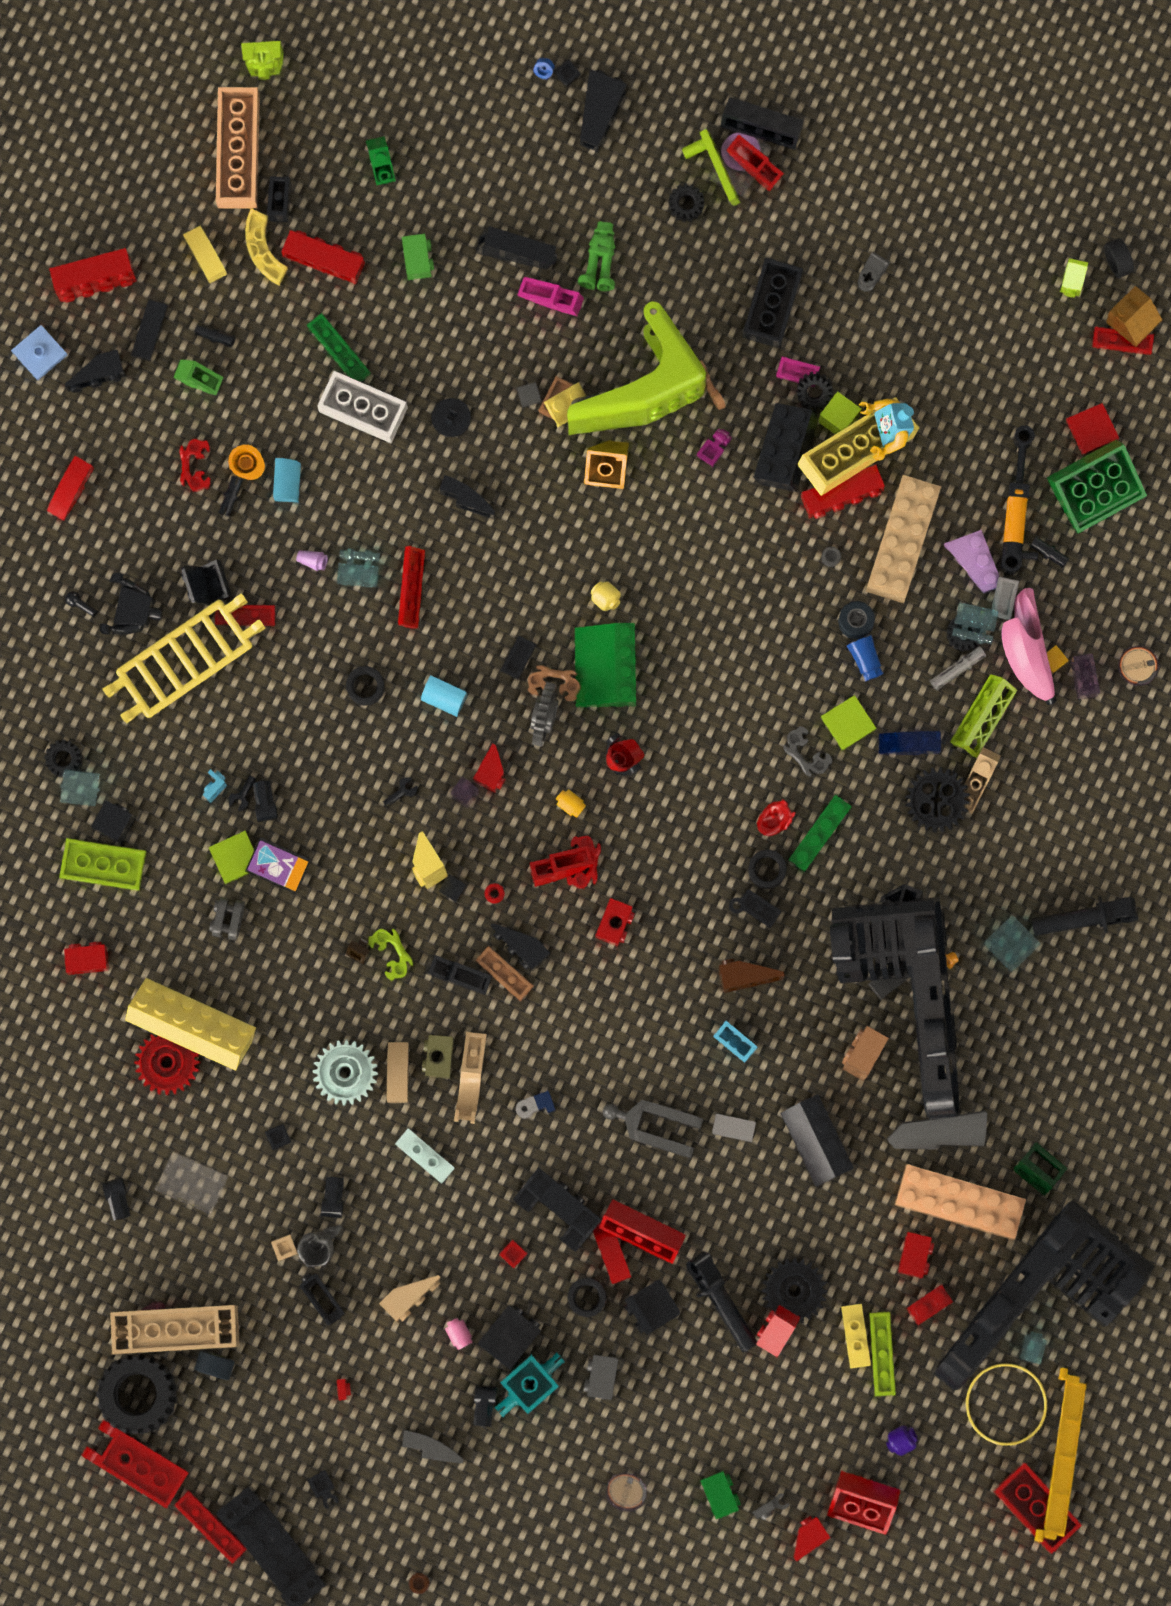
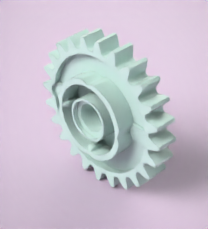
M345 1040L344 1045L337 1041L336 1047L330 1043V1050L323 1048L324 1055H317L320 1062H314V1065L318 1067V1069L312 1071L318 1075L313 1079V1081L319 1082L316 1089H323L321 1095L328 1094L327 1100L330 1101L334 1098L336 1105L340 1100H342L343 1106L346 1105L347 1101L354 1105V1099L362 1102L361 1096L368 1097L366 1091H373L370 1085L377 1083L373 1076H377L378 1073L373 1071V1069L378 1067V1065L371 1063L375 1059L374 1056L368 1057L370 1050L363 1052L364 1045H360L357 1048L356 1041L352 1045H349L348 1040ZM345 1067L351 1070L348 1078L340 1076V1071Z

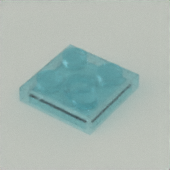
M1013 915L983 943L1011 973L1041 945Z

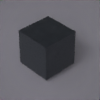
M105 801L91 827L97 833L122 845L136 818L125 807L117 803L112 804Z

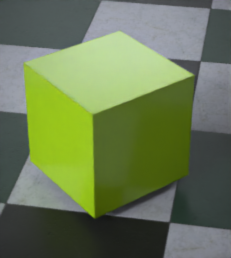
M837 391L821 412L818 422L834 434H837L858 421L862 409Z

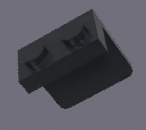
M216 559L201 567L187 565L181 567V575L188 590V598L193 604L211 605L217 600L225 601L232 597L221 560Z
M656 1280L633 1296L625 1299L627 1304L624 1305V1308L629 1316L634 1314L638 1321L634 1324L641 1334L645 1332L646 1335H649L680 1314V1310L660 1280Z

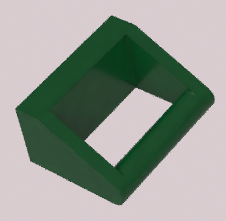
M1035 1142L1013 1171L1045 1196L1068 1168L1040 1144ZM1034 1151L1059 1171L1054 1179L1028 1159Z

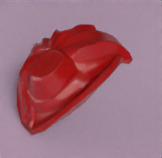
M784 799L773 802L760 814L757 828L765 836H774L782 830H787L796 812L791 813L788 803Z

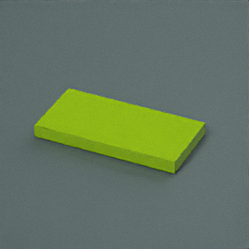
M66 838L59 878L140 891L147 851Z

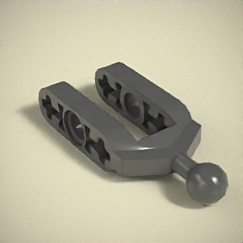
M641 1100L628 1112L618 1110L615 1104L609 1103L604 1106L603 1115L605 1118L625 1120L631 1140L692 1158L693 1147L637 1129L643 1112L697 1129H701L702 1118L645 1100Z

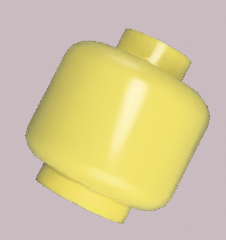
M599 582L593 587L591 599L601 610H615L619 606L621 593L610 582Z

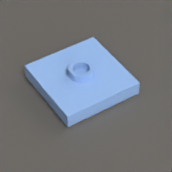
M42 325L11 350L37 381L67 356V353Z

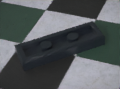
M148 299L131 353L132 357L151 362L168 309L167 304Z

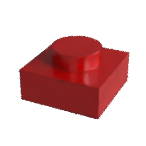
M346 1379L337 1380L338 1401L348 1400V1395H351V1385L347 1383Z

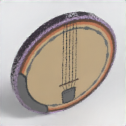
M1143 646L1128 648L1122 653L1118 662V670L1121 677L1127 683L1134 686H1143L1150 683L1156 677L1159 669L1156 655L1150 649Z
M621 1473L613 1476L607 1483L606 1497L615 1508L621 1511H634L645 1503L647 1489L643 1481L637 1476Z

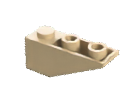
M984 747L964 784L969 787L965 790V793L971 794L970 797L966 798L971 804L965 805V808L971 814H973L1001 755Z
M437 1275L395 1288L379 1304L395 1321L398 1322L400 1319L404 1321L411 1314L409 1310L414 1305L418 1307L426 1299L424 1295L429 1290L433 1292L441 1284L439 1282L441 1277Z

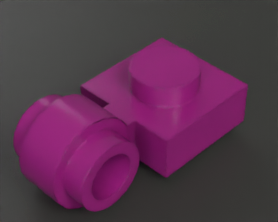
M718 428L712 437L715 441L707 439L696 454L697 457L711 467L716 464L724 453V449L720 446L726 447L732 439L730 433L725 429L721 430Z

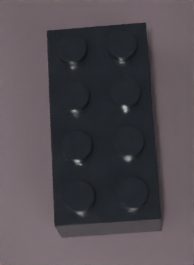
M765 258L742 338L781 349L801 282L803 268Z
M779 403L775 404L753 476L760 485L797 492L803 473L797 464L802 455L810 450L819 417L813 410Z

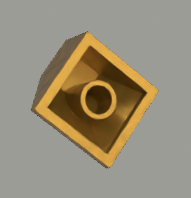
M609 440L588 448L584 484L624 489L629 443Z

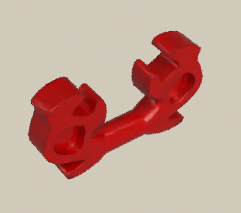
M192 439L189 441L185 451L183 445L180 446L179 450L182 460L180 482L182 486H185V481H187L189 487L194 492L203 489L208 490L211 485L209 477L203 481L204 471H197L194 476L190 474V457L195 455L196 459H204L203 450L205 449L208 453L210 452V446L206 440Z
M575 836L571 840V848L575 845H578L579 848L589 846L594 865L589 867L586 874L581 871L576 873L574 878L571 876L567 877V883L569 886L584 889L588 886L591 879H593L594 885L598 880L597 865L598 857L601 853V845L598 843L595 849L591 837Z

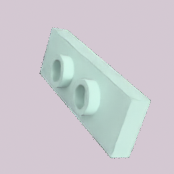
M407 1129L395 1143L396 1146L441 1184L455 1169L410 1129Z

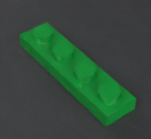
M835 795L788 861L805 872L852 806Z

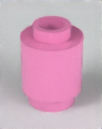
M456 1318L447 1323L448 1327L445 1330L453 1346H456L458 1350L473 1343L471 1340L472 1336L464 1320L459 1321Z

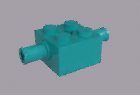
M557 1352L544 1364H539L531 1355L500 1382L509 1392L507 1393L508 1396L495 1406L497 1411H500L505 1406L500 1412L502 1417L516 1405H520L529 1414L559 1387L551 1378V1374L565 1363L562 1358L554 1363L560 1357ZM527 1379L529 1381H535V1383L533 1384L535 1388L533 1390L530 1388L527 1390L525 1389V1386L527 1385L525 1381Z

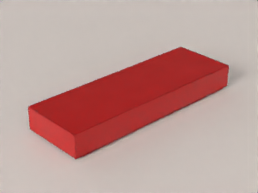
M1095 327L1092 347L1151 355L1154 334H1149L1135 347L1115 329Z
M244 605L231 614L239 626H251L257 620H260L264 626H275L276 606ZM219 609L216 610L215 625H229Z

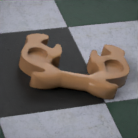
M700 361L706 370L705 387L716 408L721 410L726 407L725 402L718 389H715L711 382L703 361Z
M539 665L536 668L541 671L532 673L528 677V691L534 696L539 695L537 689H544L546 685L544 678L547 677L560 678L565 681V684L560 685L559 692L561 695L564 692L568 693L564 697L566 701H575L581 688L579 682L571 677L577 676V673L573 670L561 671Z

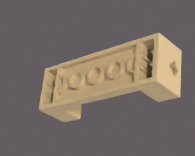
M236 1305L110 1312L112 1354L115 1355L240 1347L238 1306Z

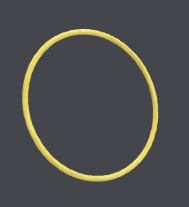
M1011 1363L995 1364L981 1371L972 1381L966 1396L967 1416L975 1431L984 1439L998 1445H1017L1033 1437L1041 1428L1047 1413L1046 1393L1039 1379L1028 1369ZM1010 1366L1019 1368L1030 1374L1041 1388L1044 1397L1042 1419L1038 1427L1022 1440L999 1442L990 1439L976 1427L971 1418L969 1397L972 1387L980 1376L996 1367Z

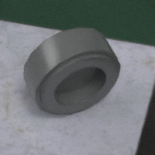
M832 546L825 548L821 555L822 563L827 567L837 566L841 561L840 551Z

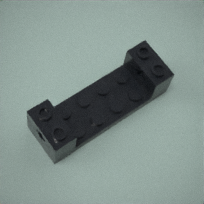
M248 1486L216 1512L226 1527L233 1530L281 1592L280 1596L288 1606H302L328 1585L252 1486Z

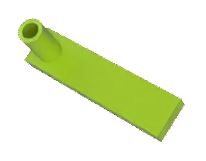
M707 129L699 132L702 139L682 148L685 158L688 159L707 150L728 200L733 206L741 203L711 134Z

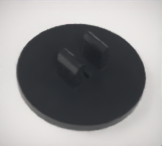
M447 398L437 403L434 407L431 420L433 427L439 434L445 437H457L468 429L471 423V413L463 401Z

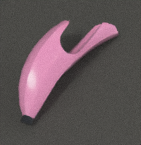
M1024 588L1015 598V618L1003 623V647L1016 677L1036 697L1045 700L1048 706L1057 701L1052 673L1046 653L1034 590Z

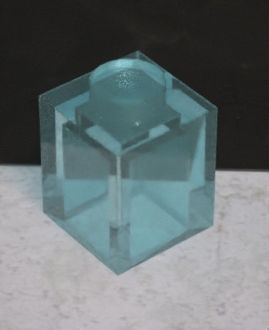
M1031 1332L1030 1335H1025L1019 1359L1040 1365L1047 1340L1042 1339L1043 1335Z

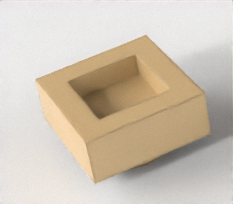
M291 1235L271 1242L278 1261L298 1254Z

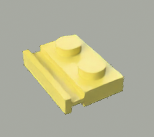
M578 382L544 402L557 427L568 422L567 410L572 401L576 398L585 397L586 394Z

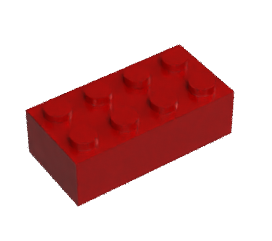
M126 248L49 268L54 290L60 302L64 301L65 303L72 302L75 298L81 296L91 297L99 291L109 292L114 287H128L133 282H136L132 262Z
M1022 1462L992 1491L1035 1537L1037 1529L1044 1531L1050 1490L1027 1464ZM1068 1510L1065 1536L1057 1535L1055 1540L1043 1538V1542L1039 1543L1052 1554L1082 1525Z

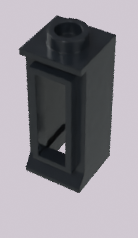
M309 1273L301 1279L303 1283L299 1285L328 1326L346 1314L318 1274L312 1275ZM317 1283L336 1309L329 1315H327L309 1290Z

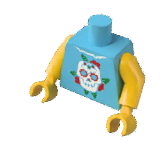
M889 398L874 401V404L867 402L859 404V406H867L864 412H860L862 414L870 415L873 410H876L874 415L883 448L874 446L870 449V452L877 453V455L873 456L874 459L883 460L885 453L890 454L906 445L909 435L914 430L911 418L914 414L912 407L906 403H900L898 400Z

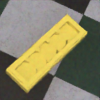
M862 1304L842 1306L841 1311L850 1368L871 1366Z

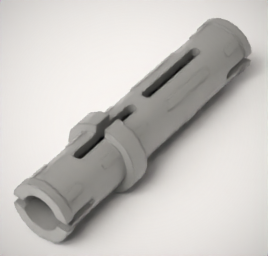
M978 646L966 656H961L960 660L930 680L934 689L938 691L967 669H972L973 665L986 657L984 651Z

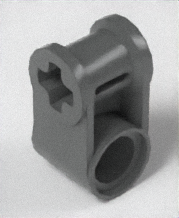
M872 252L860 272L857 282L859 289L864 292L871 291L885 273L890 261Z

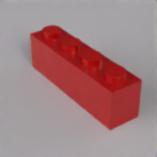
M290 230L281 251L284 258L353 284H357L365 264L364 257L360 253L345 251L343 247L337 244H326L323 239L318 237L310 238L300 230H296V232Z
M873 465L858 472L822 496L815 487L803 491L801 499L809 519L812 517L818 519L825 516L828 511L833 510V512L844 509V506L847 504H859L863 502V498L880 496L882 491H884L885 485L877 465Z
M612 1199L599 1226L600 1229L673 1264L686 1237L685 1234L614 1199Z

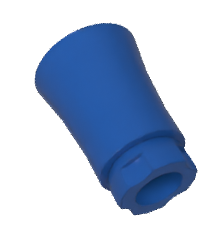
M872 635L847 645L865 681L883 675Z

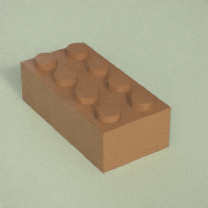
M868 1026L865 1030L860 1029L852 1043V1046L855 1048L850 1047L842 1061V1064L845 1065L843 1070L864 1081L889 1038Z

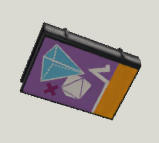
M260 837L245 872L292 893H296L310 858L272 842V840L269 841Z

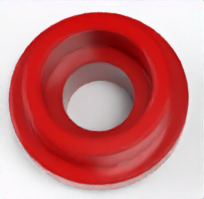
M493 883L486 887L484 894L488 902L497 904L504 899L505 891L501 885ZM493 890L498 891L497 897L491 896Z

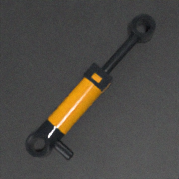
M1026 425L1018 427L1013 437V443L1018 448L1015 483L1010 482L1008 486L1002 560L1000 564L1002 572L1007 575H1014L1019 571L1022 559L1038 560L1039 555L1038 552L1023 551L1027 501L1030 484H1023L1026 449L1032 445L1035 436L1033 429ZM1026 434L1029 440L1022 441L1019 439V435ZM1012 559L1016 562V566L1011 568L1007 566L1006 561Z

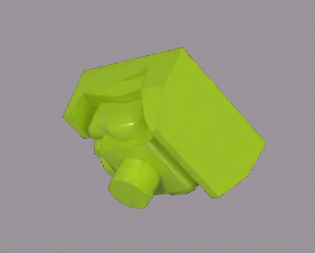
M281 41L241 43L243 61L245 60L246 67L252 77L258 76L260 80H268L270 75L280 74L284 64V51Z

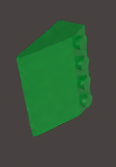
M1118 440L1112 441L1047 477L1054 495L1077 534L1147 496L1125 445Z
M612 623L575 628V672L577 673L575 679L581 686L576 696V707L636 706L635 623Z

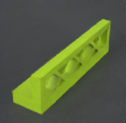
M990 674L950 743L964 749L970 755L977 758L1016 694L1017 689L1004 678ZM1006 687L1009 692L1005 698H1002V691ZM994 705H997V712L995 715H992V708ZM984 722H987V728L985 732H982L981 726ZM974 739H977V745L973 750L969 746Z

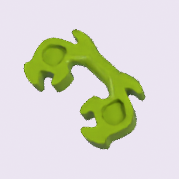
M379 929L373 936L368 938L370 947L373 949L374 944L377 943L380 945L378 951H383L387 948V943L390 942L395 947L400 958L399 962L392 960L387 963V967H392V972L385 971L386 977L391 981L405 977L407 975V962L413 966L411 956L405 951L400 942L399 934L395 929H392L393 935L384 929Z

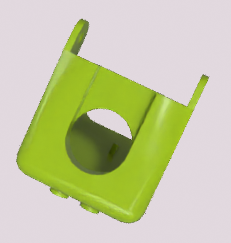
M649 302L644 307L643 314L649 324L645 326L643 335L660 362L659 366L650 374L630 384L570 405L567 410L569 435L647 425L669 413L677 411L687 404L695 402L704 395L706 370L658 302ZM655 309L657 313L652 315L650 310ZM653 330L655 335H651L650 331Z

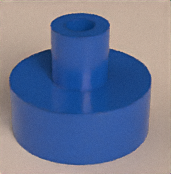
M547 58L538 59L534 65V73L541 79L550 78L554 71L553 62Z

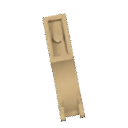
M466 1032L460 1087L454 1117L456 1122L460 1119L469 1120L470 1123L475 1124L487 1034Z

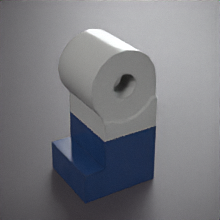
M549 1091L524 1099L516 1105V1113L523 1119H528L534 1113L547 1109L548 1114L556 1111Z

